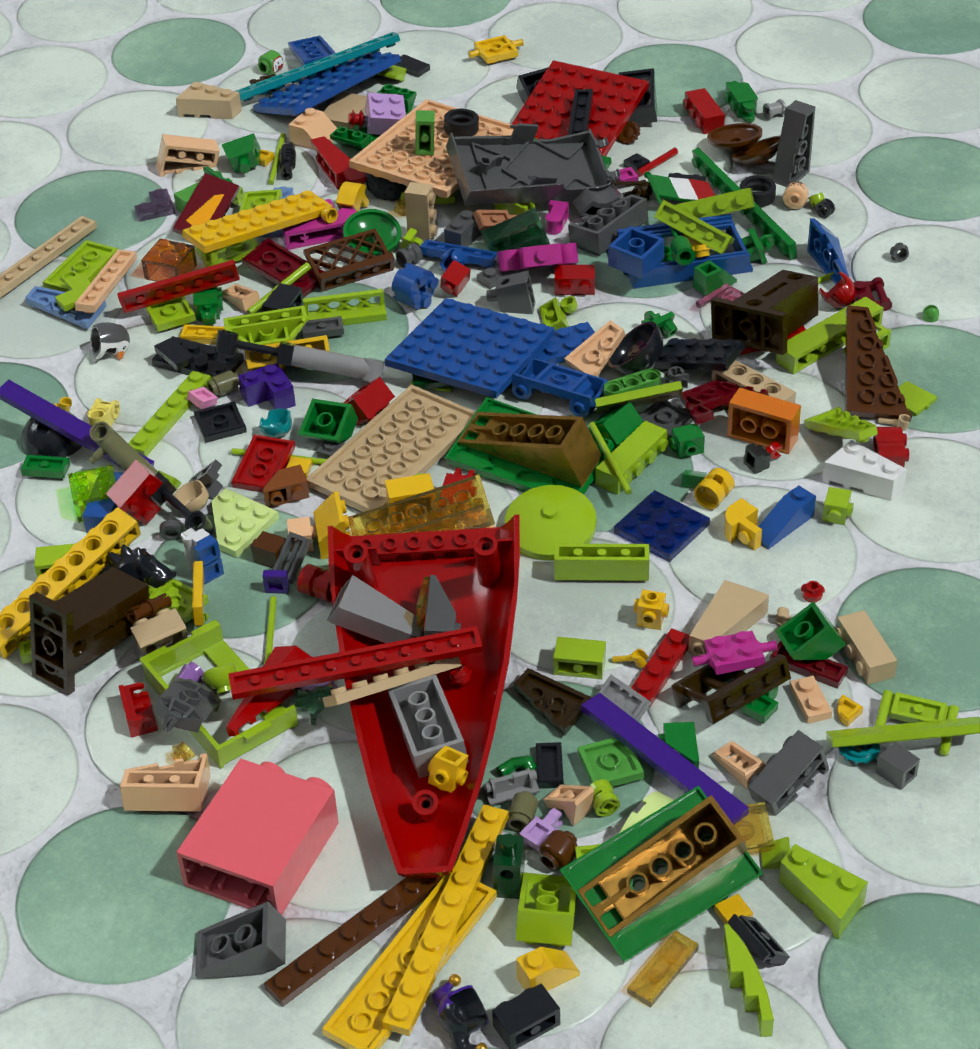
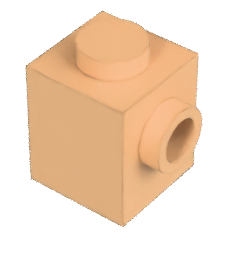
M310 517L287 519L288 534L293 532L310 540L317 539L315 525H310ZM297 539L294 540L290 551H292ZM313 541L311 542V545L307 553L314 552Z

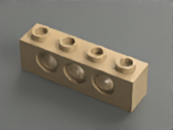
M737 360L732 363L727 371L712 370V381L720 380L735 383L737 388L751 386L757 392H760L761 389H766L771 397L795 403V391Z

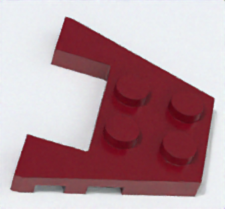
M714 380L682 392L680 400L694 423L699 425L714 419V408L728 406L739 388H737L735 383ZM745 386V387H743V389L750 390V391H753V392H757V391H754V387H751V386ZM761 389L760 392H757L769 396L766 389Z

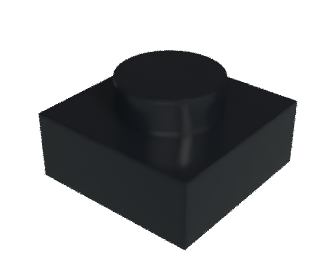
M636 153L624 160V167H632L636 172V170L648 164L650 160Z

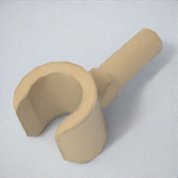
M901 414L898 420L879 418L878 423L902 427V431H905L908 428L911 417L907 414Z
M779 607L777 609L776 623L782 626L792 617L789 616V610L786 607Z

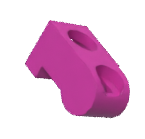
M550 200L548 214L545 216V231L548 234H559L563 230L569 218V202Z

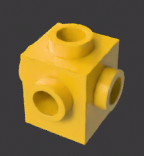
M642 589L640 599H635L633 612L637 613L638 627L661 630L663 620L668 617L670 604L666 603V593Z
M445 745L433 756L429 763L428 772H430L428 783L442 791L452 793L459 785L462 786L466 781L468 771L465 769L469 755Z

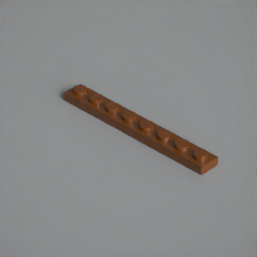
M444 876L421 879L406 877L264 983L265 990L284 1007L423 902Z

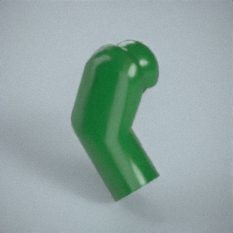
M529 755L512 757L496 767L499 776L502 777L511 774L520 767H522L523 771L527 768L530 770L536 769V764L533 762L534 758Z

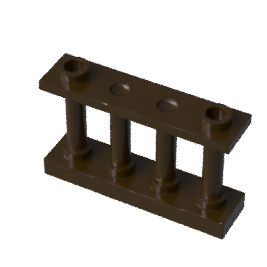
M779 654L764 664L753 667L755 669L748 673L743 672L746 670L743 669L716 675L714 669L707 664L671 685L676 706L681 708L694 700L704 706L707 721L715 724L791 679L787 658ZM731 678L736 679L729 684L724 683L725 681ZM712 689L716 690L714 693L708 696L705 695L706 692Z

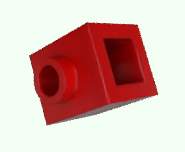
M453 260L441 276L440 288L446 293L458 297L470 280L471 269Z

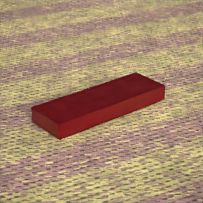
M781 641L777 645V651H773L770 655V659L779 654L785 656L789 670L806 677L814 676L815 680L837 689L848 673V666L830 659L793 660Z

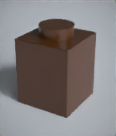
M262 531L251 544L254 562L273 568L286 538Z

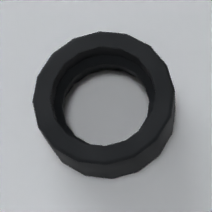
M470 109L450 110L444 115V131L448 135L453 133L454 137L474 136L479 131V116Z
M756 175L746 177L741 181L740 188H751L754 202L759 207H765L774 202L776 184L771 178Z

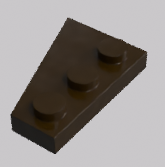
M529 668L514 683V690L564 736L582 716L581 705L591 699L590 696Z

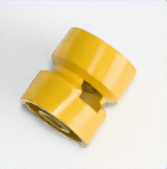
M713 468L694 489V497L702 507L711 510L716 509L733 490L735 481L726 470Z

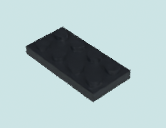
M172 336L176 342L194 356L195 362L177 371L159 354H156L152 358V366L185 375L196 371L214 377L229 370L235 373L245 359L242 353L236 352V355L215 352V346Z
M672 338L663 347L662 355L653 369H670L671 367L678 366L684 370L727 371L745 348L743 340Z

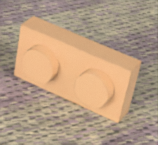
M814 676L790 681L789 688L808 724L832 718V710Z

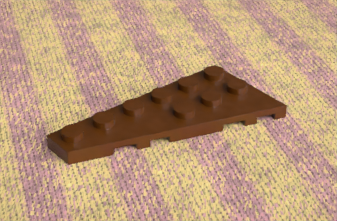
M847 305L845 411L850 412V416L856 415L867 418L898 420L901 414H907L912 418L910 410L908 411L905 405L904 395L901 394L897 385L898 380L888 355H885L882 340L877 335L876 325L869 308Z

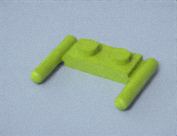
M884 690L874 726H884L887 716H890L891 719L909 723L957 719L959 707L956 705L947 706V703L899 692L894 694L890 690ZM953 736L942 737L939 747V754L941 756L949 754Z

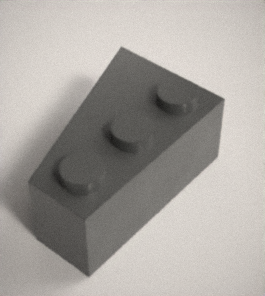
M800 730L793 736H789L785 740L783 748L776 755H772L768 759L766 767L760 774H755L750 780L748 789L751 798L775 816L778 815L798 797L796 792L804 785L809 788L814 784L813 777L819 772L825 774L829 771L823 746Z

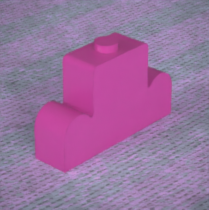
M331 199L325 200L335 208ZM344 207L338 211V218L334 223H328L320 216L283 228V241L286 249H296L344 238V224L357 211L351 207Z
M576 243L530 246L497 252L499 272L579 263Z

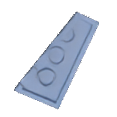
M37 286L25 297L28 305L85 329H88L106 308V301L104 300L95 313H84L83 311H76L75 308L64 312L56 303L55 296L65 292Z

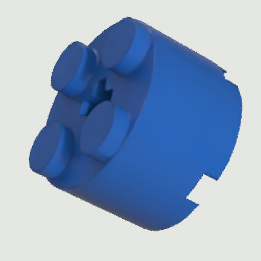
M407 263L404 265L406 267L403 270L399 269L393 278L391 286L392 291L395 293L393 298L415 309L428 308L431 304L434 290L438 286V278L429 270L412 263Z

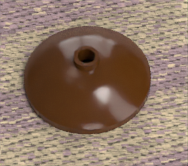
M735 123L713 129L708 133L707 140L716 148L735 153L752 146L762 137L763 132L762 128L755 124Z
M781 135L759 140L746 149L736 151L732 154L733 161L746 165L758 164L763 166L768 164L769 159L777 155Z

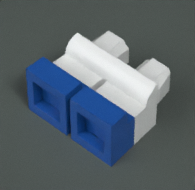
M190 528L181 533V540L184 542L185 547L184 554L190 571H193V563L195 561H203L204 584L224 574L219 544L214 537L203 528L198 531Z

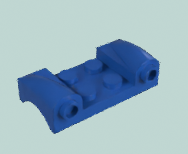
M532 357L523 373L520 375L518 373L513 374L512 392L521 399L530 398L536 390L542 393L557 395L562 399H570V411L578 417H586L596 408L595 399L604 397V384L608 380Z

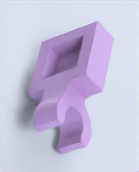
M553 808L543 820L536 816L519 833V836H523L525 844L539 852L540 844L552 831L558 830L563 824V821L559 819L562 816V812Z

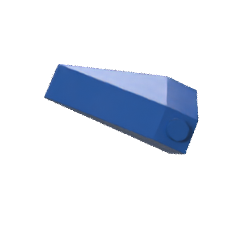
M811 218L807 252L826 274L835 273L831 275V280L836 285L842 279L839 272H843L849 277L839 239L827 227L815 218Z

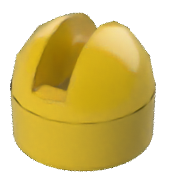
M325 207L321 211V217L328 223H334L338 218V211L332 207Z

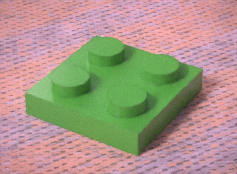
M615 737L578 747V756L591 784L597 780L604 779L608 780L611 786L614 787L644 779V771L636 754Z

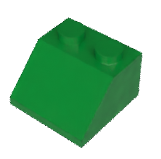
M312 398L298 436L340 443L352 437L358 417L352 404Z
M628 402L606 412L594 423L602 437L612 440L615 445L614 449H616L644 421L632 403Z
M814 601L775 630L793 660H827L846 645L829 618Z

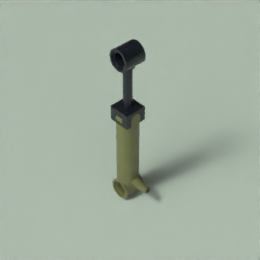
M100 421L91 427L90 437L99 446L88 460L91 464L99 461L107 453L126 471L135 460H138L163 482L152 497L160 505L167 501L185 518L187 530L192 528L198 531L203 528L211 536L213 535L214 525L201 511L191 512L173 495L177 489L169 480L143 458L108 423Z

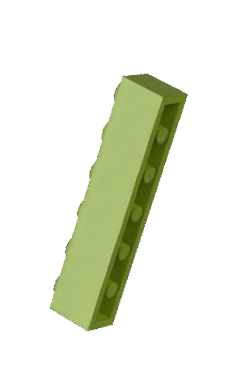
M864 297L850 305L868 307L875 325L882 324L884 308L869 298ZM846 308L787 340L788 352L784 355L776 354V363L794 375L846 345Z

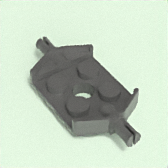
M178 678L159 696L153 711L165 721L161 725L163 731L167 728L166 732H170L173 727L198 733L207 717L213 711H218L221 699L205 681L197 683L191 679Z

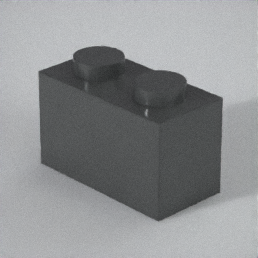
M463 210L444 229L445 243L469 247L481 235V230H479L473 216L474 212Z

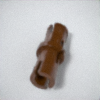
M166 593L156 598H147L141 604L128 608L126 610V618L128 621L131 620V623H135L146 617H154L159 611L171 607V598Z

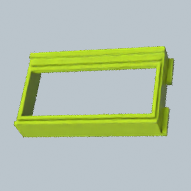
M216 619L190 632V637L168 648L164 645L139 658L146 681L159 696L169 687L162 679V676L204 654L216 667L233 664L236 666V672L249 670L247 665L223 640L221 625ZM280 703L268 713L263 711L258 714L264 721L220 745L202 725L198 733L189 732L222 769L224 764L247 753L291 727L294 729L299 725L296 707L291 705L285 709Z

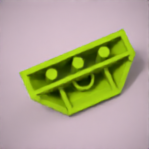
M303 305L223 318L225 330L239 333V341L267 345L294 340L308 319L305 306Z

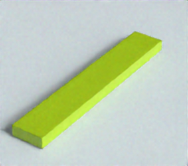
M967 717L826 731V739L832 747L836 748L980 734V718Z

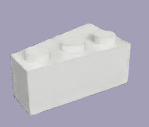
M851 440L824 462L822 482L827 484L830 481L843 484L845 489L850 490L851 487L862 489L864 494L892 501L904 490L907 469Z

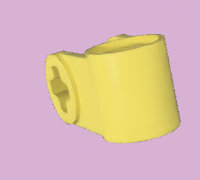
M96 398L93 406L87 413L89 425L93 426L97 422L104 421L112 426L120 413L119 401L113 400L108 402L102 401L101 398Z

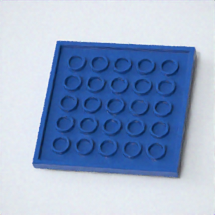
M445 298L385 358V366L497 399L513 381V374H519L528 365L530 358L535 357L554 336L555 328Z

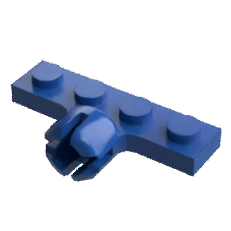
M428 239L420 246L423 255L430 258L439 257L441 259L439 265L443 271L447 270L453 260L462 265L478 264L484 268L493 267L498 262L497 252Z

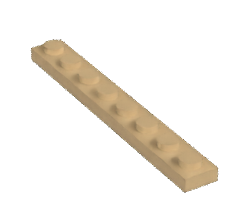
M84 216L79 217L1 273L0 298L96 229V221Z

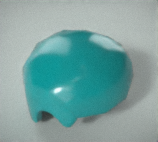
M281 408L270 410L265 420L263 417L260 419V431L264 435L273 438L286 435L292 427L291 411Z

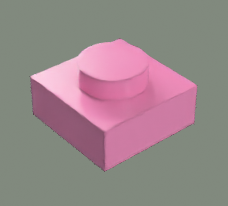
M205 387L189 391L187 399L195 404L196 407L204 409L216 405L218 397Z

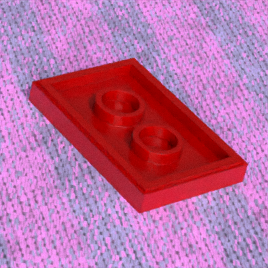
M254 434L231 481L232 487L263 493V488L277 471L287 467L296 447L295 441Z

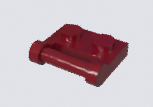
M876 277L872 281L853 282L855 298L852 304L867 297L884 308L883 311L892 308V302L886 295L882 278ZM871 291L877 292L880 301L874 300Z

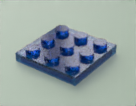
M654 490L614 526V534L633 544H649V552L671 562L710 525V518Z

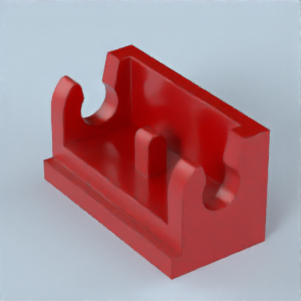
M144 684L119 685L131 738L158 731L148 691L134 693L136 690L145 688Z

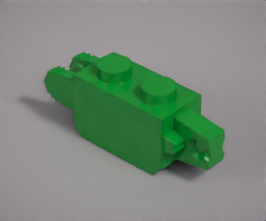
M726 82L727 92L724 93L725 102L730 105L731 111L735 113L737 118H742L747 123L754 122V115L757 113L758 97L749 83Z
M217 286L193 293L196 320L203 321L204 325L216 324V320L220 319V311H223L222 287Z

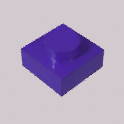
M287 570L263 571L262 577L265 593L288 594L289 580Z

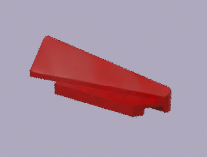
M323 136L310 140L317 151L315 156L317 163L337 190L340 189L345 181L359 184L366 182L365 172H359L356 169L350 168V158L326 137Z

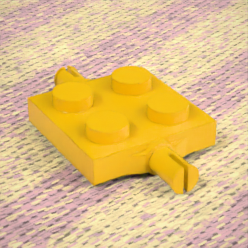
M505 35L474 42L475 50L468 51V57L471 59L479 56L486 64L510 60L518 57V49L516 47L524 46L523 39L513 41Z

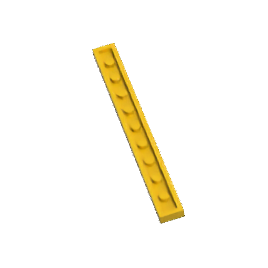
M483 804L382 1020L383 1029L410 1037L493 854L497 835L502 834L507 823L509 811Z

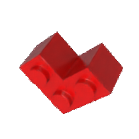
M135 460L106 494L120 509L147 525L161 509L152 500L151 496L163 482L148 467Z

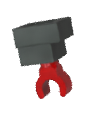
M778 442L771 443L765 449L761 445L756 446L753 443L746 445L743 463L755 474L762 472V470L769 468L770 459L781 457L777 450L782 449V446Z

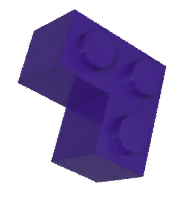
M278 364L267 365L266 367L238 375L240 393L248 407L265 401H269L274 409H288L296 406L293 385Z

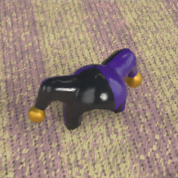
M452 974L449 977V981L436 989L432 994L433 1003L438 1008L440 1024L450 1034L454 1049H487L485 1043L481 1042L478 1045H474L469 1042L471 1033L489 1023L484 1005L472 985L451 991L453 987L461 984V977L458 974Z

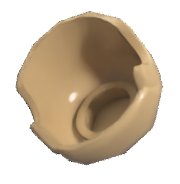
M199 480L184 484L174 494L191 512L202 510L209 498L207 489Z

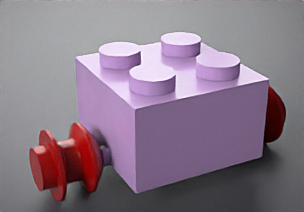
M368 93L365 115L362 110H360L359 114H355L354 110H352V113L348 114V124H351V128L354 125H358L361 129L365 123L367 124L368 134L382 135L406 116L403 95Z

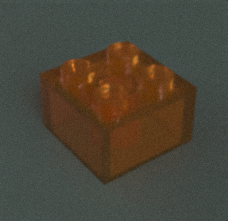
M159 239L141 260L144 278L157 282L192 272L197 266L195 246L167 239Z

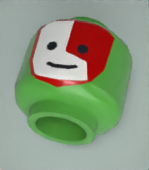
M270 50L259 57L258 68L263 74L273 75L283 68V58L278 52Z

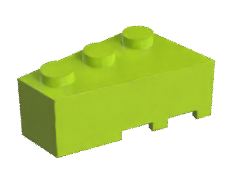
M797 844L793 845L781 861L779 883L801 904L805 903L814 912V917L819 922L823 921L832 930V935L839 939L864 904L868 881Z

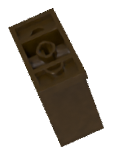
M781 270L734 301L717 297L711 300L712 338L716 340H743L746 347L780 355L786 354L788 352L787 336L818 316V277Z
M112 567L56 601L38 592L29 596L32 676L66 695L75 691L74 671L132 635L130 628L134 626V623H131V620L128 621L126 618V610L141 604L143 600L149 598V585Z

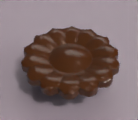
M627 121L618 136V141L622 142V144L630 145V143L638 140L639 131L641 130L638 127L639 125L634 121Z

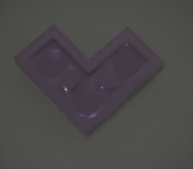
M167 188L148 192L151 202H144L134 206L139 222L176 214Z

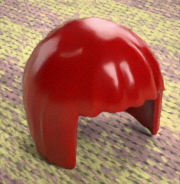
M839 272L842 279L828 292H824L820 288L819 293L831 306L844 308L854 300L855 286L845 273Z

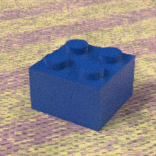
M630 226L609 245L608 266L643 279L664 259L665 239Z

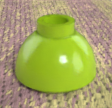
M225 664L209 669L203 673V680L210 688L217 690L218 694L230 692L231 687L228 673L236 672V666Z

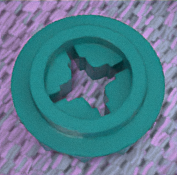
M880 744L861 745V752L856 751L857 746L839 747V755L844 756L846 762L854 761L855 765L864 763L867 766L870 761H876L877 755L880 752Z

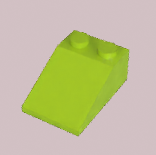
M523 873L517 913L516 941H522L526 944L546 943L555 947L572 946L576 893L564 876Z

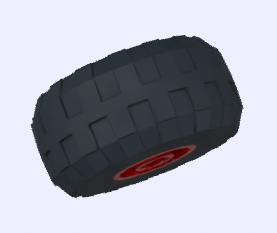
M365 172L367 189L375 197L390 201L401 200L400 195L407 189V186L391 182L385 178L375 177Z

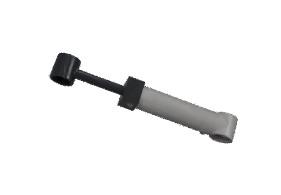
M218 330L215 352L236 355V350L242 349L277 356L276 364L297 366L339 374L368 382L373 381L379 376L382 379L384 361L319 350L284 341L280 342L279 348L239 341V333Z

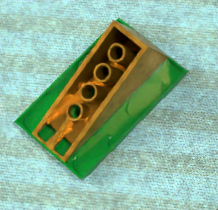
M488 397L485 398L445 456L447 462L457 468L467 471L475 470V473L481 477L514 486L516 489L524 492L539 486L561 485L575 489L582 494H585L594 480L596 467L606 458L595 436L590 433L583 417L537 415ZM603 437L611 452L615 447L613 441Z
M699 786L560 869L624 963L635 958L698 916L715 907V904L731 897L764 875L747 852L745 839L714 797L711 795L707 798Z

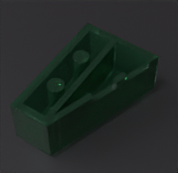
M535 208L481 231L489 251L494 252L550 244Z

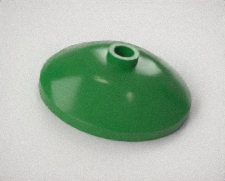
M364 209L355 212L346 220L343 227V237L376 228L388 252H391L398 246L401 240V227L399 222L385 211ZM374 236L365 239V241L373 244L376 241ZM353 242L347 244L353 249H356L358 244ZM361 246L359 251L369 254L371 248ZM374 250L372 255L380 256L383 255V253Z

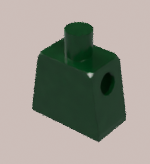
M513 834L497 835L493 860V889L497 891V898L520 899L526 860L525 839L523 836ZM506 870L511 871L513 873V877L504 878V873H506Z

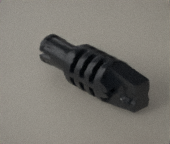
M293 142L283 144L280 151L279 166L281 168V178L288 180V178H292V170L296 165V150Z

